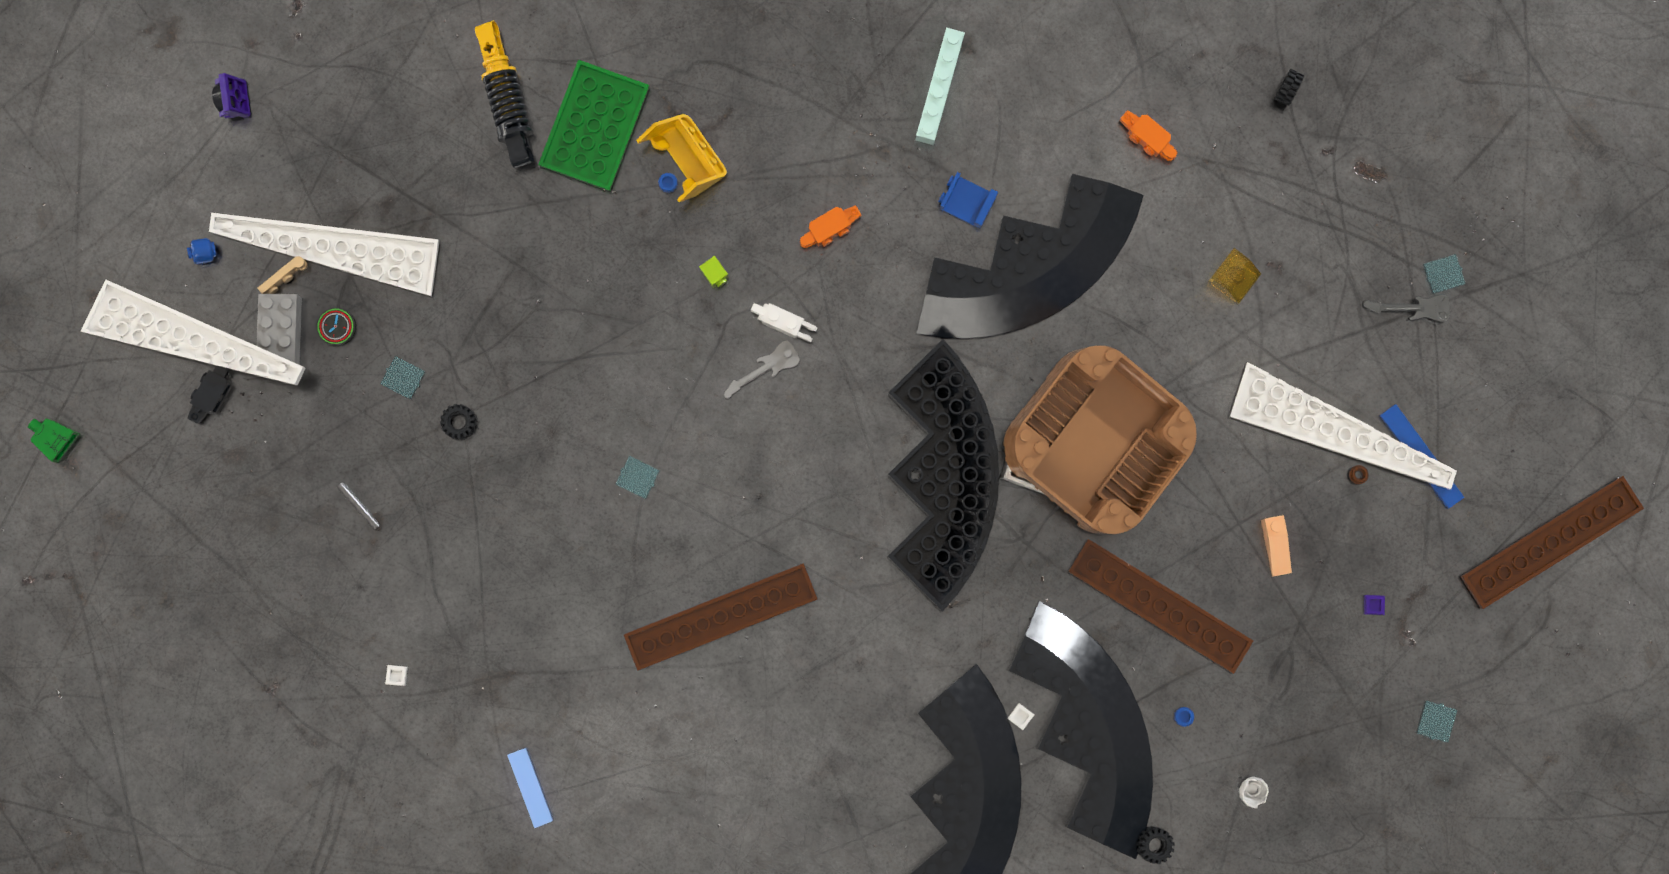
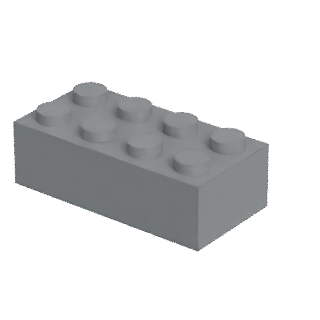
M258 294L257 347L300 365L302 298L299 295Z

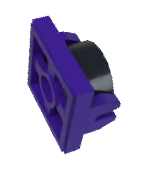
M226 73L219 74V78L215 80L216 86L212 90V99L219 111L220 117L226 119L238 116L243 118L250 117L246 80Z

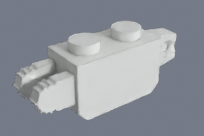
M754 303L751 308V312L759 315L758 320L762 324L796 339L798 337L811 342L813 338L801 333L800 330L802 326L810 331L817 330L816 326L804 321V318L770 303L769 305L765 303L763 307Z

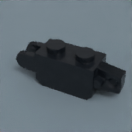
M216 366L213 371L208 370V372L202 375L199 388L195 389L190 397L192 399L190 401L192 407L187 417L189 420L200 424L208 413H217L232 387L231 382L227 380L231 369Z

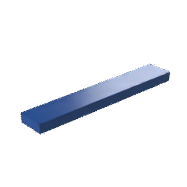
M1396 404L1379 415L1397 441L1437 460ZM1454 482L1450 490L1429 483L1447 509L1464 498Z

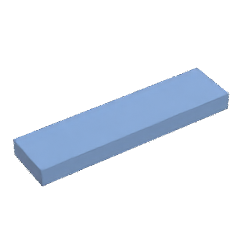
M527 748L507 755L534 828L552 822L553 818Z

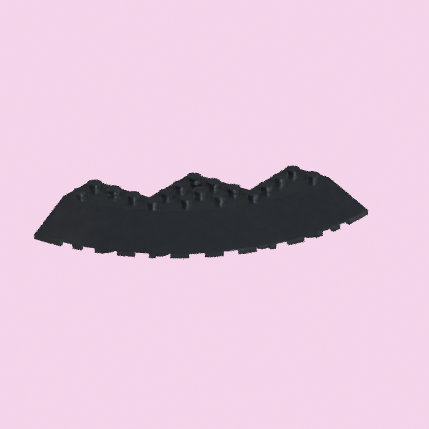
M1072 174L1069 179L1058 228L1003 215L990 270L934 257L916 334L951 339L993 337L1037 324L1060 312L1080 298L1114 262L1135 224L1144 195L1109 182ZM1019 237L1021 241L1016 244L1012 238Z
M944 339L888 392V396L927 434L888 474V477L928 516L888 555V558L942 612L961 591L985 549L994 522L999 486L998 448L985 400L970 372L960 360V357ZM911 471H913L914 473L916 471L919 472L918 480L916 478H911Z
M1039 601L1007 671L1060 695L1036 749L1089 773L1065 827L1136 859L1139 853L1137 851L1139 846L1136 845V842L1140 841L1138 836L1143 835L1141 832L1143 830L1146 831L1153 791L1152 756L1141 710L1126 679L1102 646L1082 627L1063 613ZM1065 734L1067 742H1063L1061 745L1058 737Z
M975 664L917 713L954 759L910 795L946 839V842L908 874H1002L1012 851L1021 809L1019 754L1004 706L992 684L979 666ZM934 794L942 795L941 803H933Z

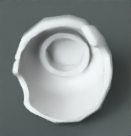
M1250 777L1242 782L1239 794L1242 801L1248 807L1258 808V805L1266 802L1269 791L1268 785L1263 779Z

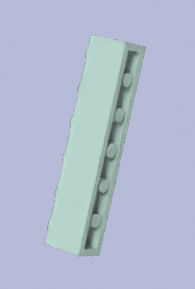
M946 28L916 134V141L934 145L965 32Z

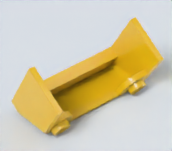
M686 114L653 123L636 140L638 143L650 140L655 149L661 151L667 149L687 179L682 184L684 193L677 199L678 202L696 197L727 174L721 160L693 120Z

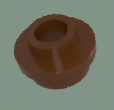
M1356 465L1349 471V478L1354 484H1363L1368 479V470L1364 466ZM1357 471L1361 473V478L1355 476Z

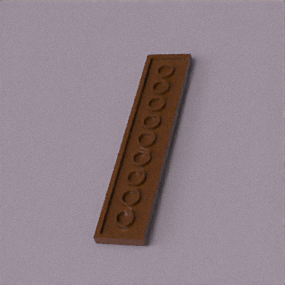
M1621 476L1460 577L1479 607L1484 609L1640 512L1644 507L1624 476Z
M1087 539L1068 571L1073 576L1232 674L1235 673L1253 643L1252 639Z
M803 563L626 633L624 637L637 671L818 599Z

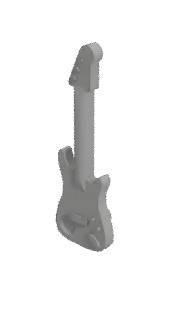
M783 341L773 353L758 358L757 362H764L765 364L738 381L733 380L724 393L725 398H731L732 394L739 391L742 386L771 369L773 370L772 377H775L779 371L797 366L800 360L793 345L789 341Z

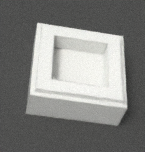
M387 665L385 684L406 686L408 667Z
M1018 703L1007 719L1024 730L1034 714Z

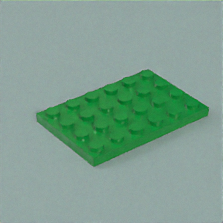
M578 60L538 165L611 191L650 86Z

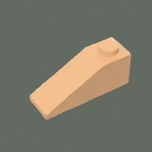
M1284 515L1261 520L1272 577L1292 573L1288 533Z

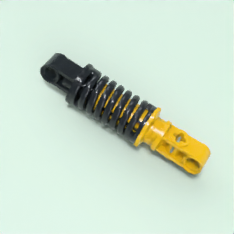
M492 20L475 27V33L484 60L482 62L483 68L486 70L481 77L486 85L485 90L488 93L487 98L489 99V105L491 106V112L497 127L498 141L506 143L510 162L514 168H518L534 162V156L528 141V137L533 134V129L528 124L529 119L526 118L527 111L524 110V99L521 97L522 92L519 90V83H517L516 68L509 66V58L504 52L499 27Z

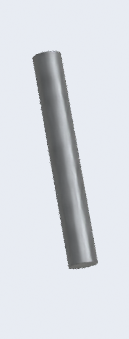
M343 482L340 483L337 488L374 530L379 528L380 524L347 486Z

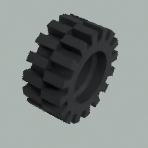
M1290 69L1278 90L1275 100L1289 106L1302 83L1304 75Z
M453 404V406H448V409L444 410L443 415L440 417L441 429L451 438L457 440L465 439L467 436L472 435V431H475V425H477L476 416L467 406ZM455 415L464 416L466 422L463 428L455 429L452 427L451 420Z
M1146 828L1147 831L1143 830L1141 832L1143 835L1138 836L1140 841L1136 842V845L1139 846L1137 851L1144 860L1150 863L1162 864L1161 862H1166L1167 857H1172L1170 853H1174L1172 846H1175V843L1172 842L1173 837L1161 828ZM1154 838H1159L1162 842V848L1157 853H1152L1149 849V843Z

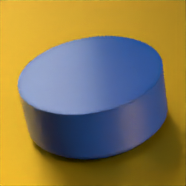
M665 173L659 178V187L663 192L671 193L676 190L678 181L675 175Z
M1187 707L1178 708L1175 711L1174 720L1180 726H1189L1194 721V713Z

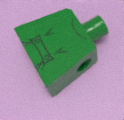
M47 418L43 423L33 419L28 425V428L35 433L31 438V442L50 461L55 463L61 460L80 434Z

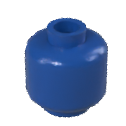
M208 238L192 240L190 247L187 248L188 258L193 259L195 264L209 263L216 257L214 242H211Z

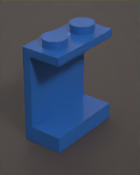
M957 172L955 177L951 176L947 183V186H949L947 193L943 192L938 201L941 203L940 210L981 229L998 192L993 189L988 191L960 177L961 173Z

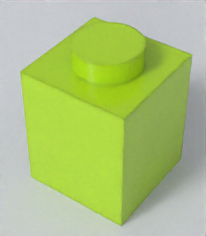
M715 256L699 266L700 271L713 288L715 286L719 288L727 282L728 273Z

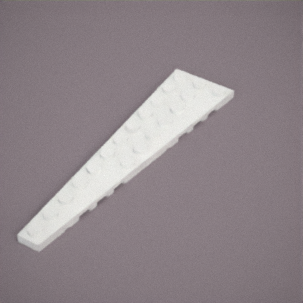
M105 280L81 330L83 333L293 385H298L306 369L301 365L108 280Z

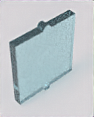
M1456 254L1423 264L1427 274L1426 280L1429 281L1433 294L1466 284L1462 274L1463 268L1460 267Z
M395 356L390 367L386 369L387 372L381 385L411 399L416 388L420 387L419 383L425 371Z
M629 456L624 468L620 470L621 474L616 485L646 499L651 488L655 486L654 481L660 470Z
M1426 701L1417 733L1428 736L1431 740L1437 739L1448 743L1457 710L1446 707L1442 703L1436 704Z

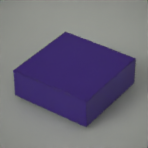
M1364 595V614L1385 615V596Z

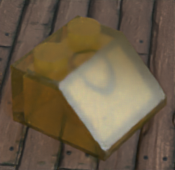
M1233 248L1208 282L1239 304L1261 273L1249 258Z

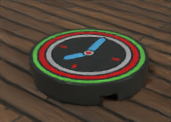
M330 308L324 311L317 321L319 337L325 343L332 346H341L350 341L356 330L352 315L341 308Z

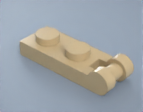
M296 256L260 285L258 290L262 294H275L279 290L278 287L283 283L286 284L291 281L297 271L307 269V261L300 256Z

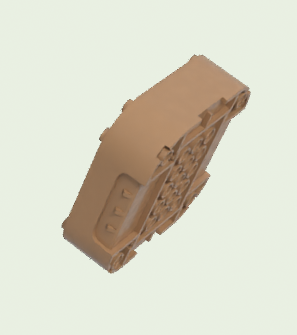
M1091 346L1078 349L1060 359L1046 377L1047 379L1008 427L1003 443L1006 455L1005 460L1010 470L1017 477H1022L1032 483L1037 490L1039 489L1052 502L1054 501L1064 512L1078 521L1077 526L1081 529L1101 534L1123 533L1134 528L1144 518L1190 457L1196 443V425L1192 414L1182 402L1120 351L1108 346Z

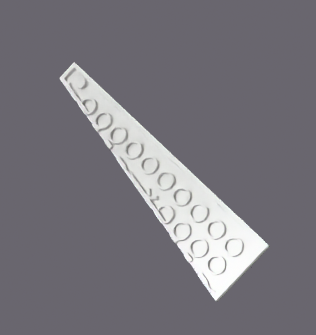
M211 213L210 233L289 256H300L306 261L432 297L439 248L438 239Z
M1248 362L1246 363L1230 412V418L1449 490L1452 488L1456 470L1428 457L1420 451L1408 447V445L1324 403L1320 399L1304 393L1285 381L1277 379L1268 372Z

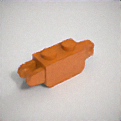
M1128 110L1124 113L1120 121L1129 130L1127 134L1130 135L1131 141L1144 147L1143 150L1150 156L1154 155L1157 157L1160 155L1170 162L1176 158L1178 152L1169 144L1171 140L1170 133L1148 115L1138 117Z
M856 205L845 210L839 207L833 208L810 222L809 232L801 237L800 246L808 248L815 244L818 247L829 245L833 242L834 237L838 235L842 237L850 232L851 224L861 217L860 211Z

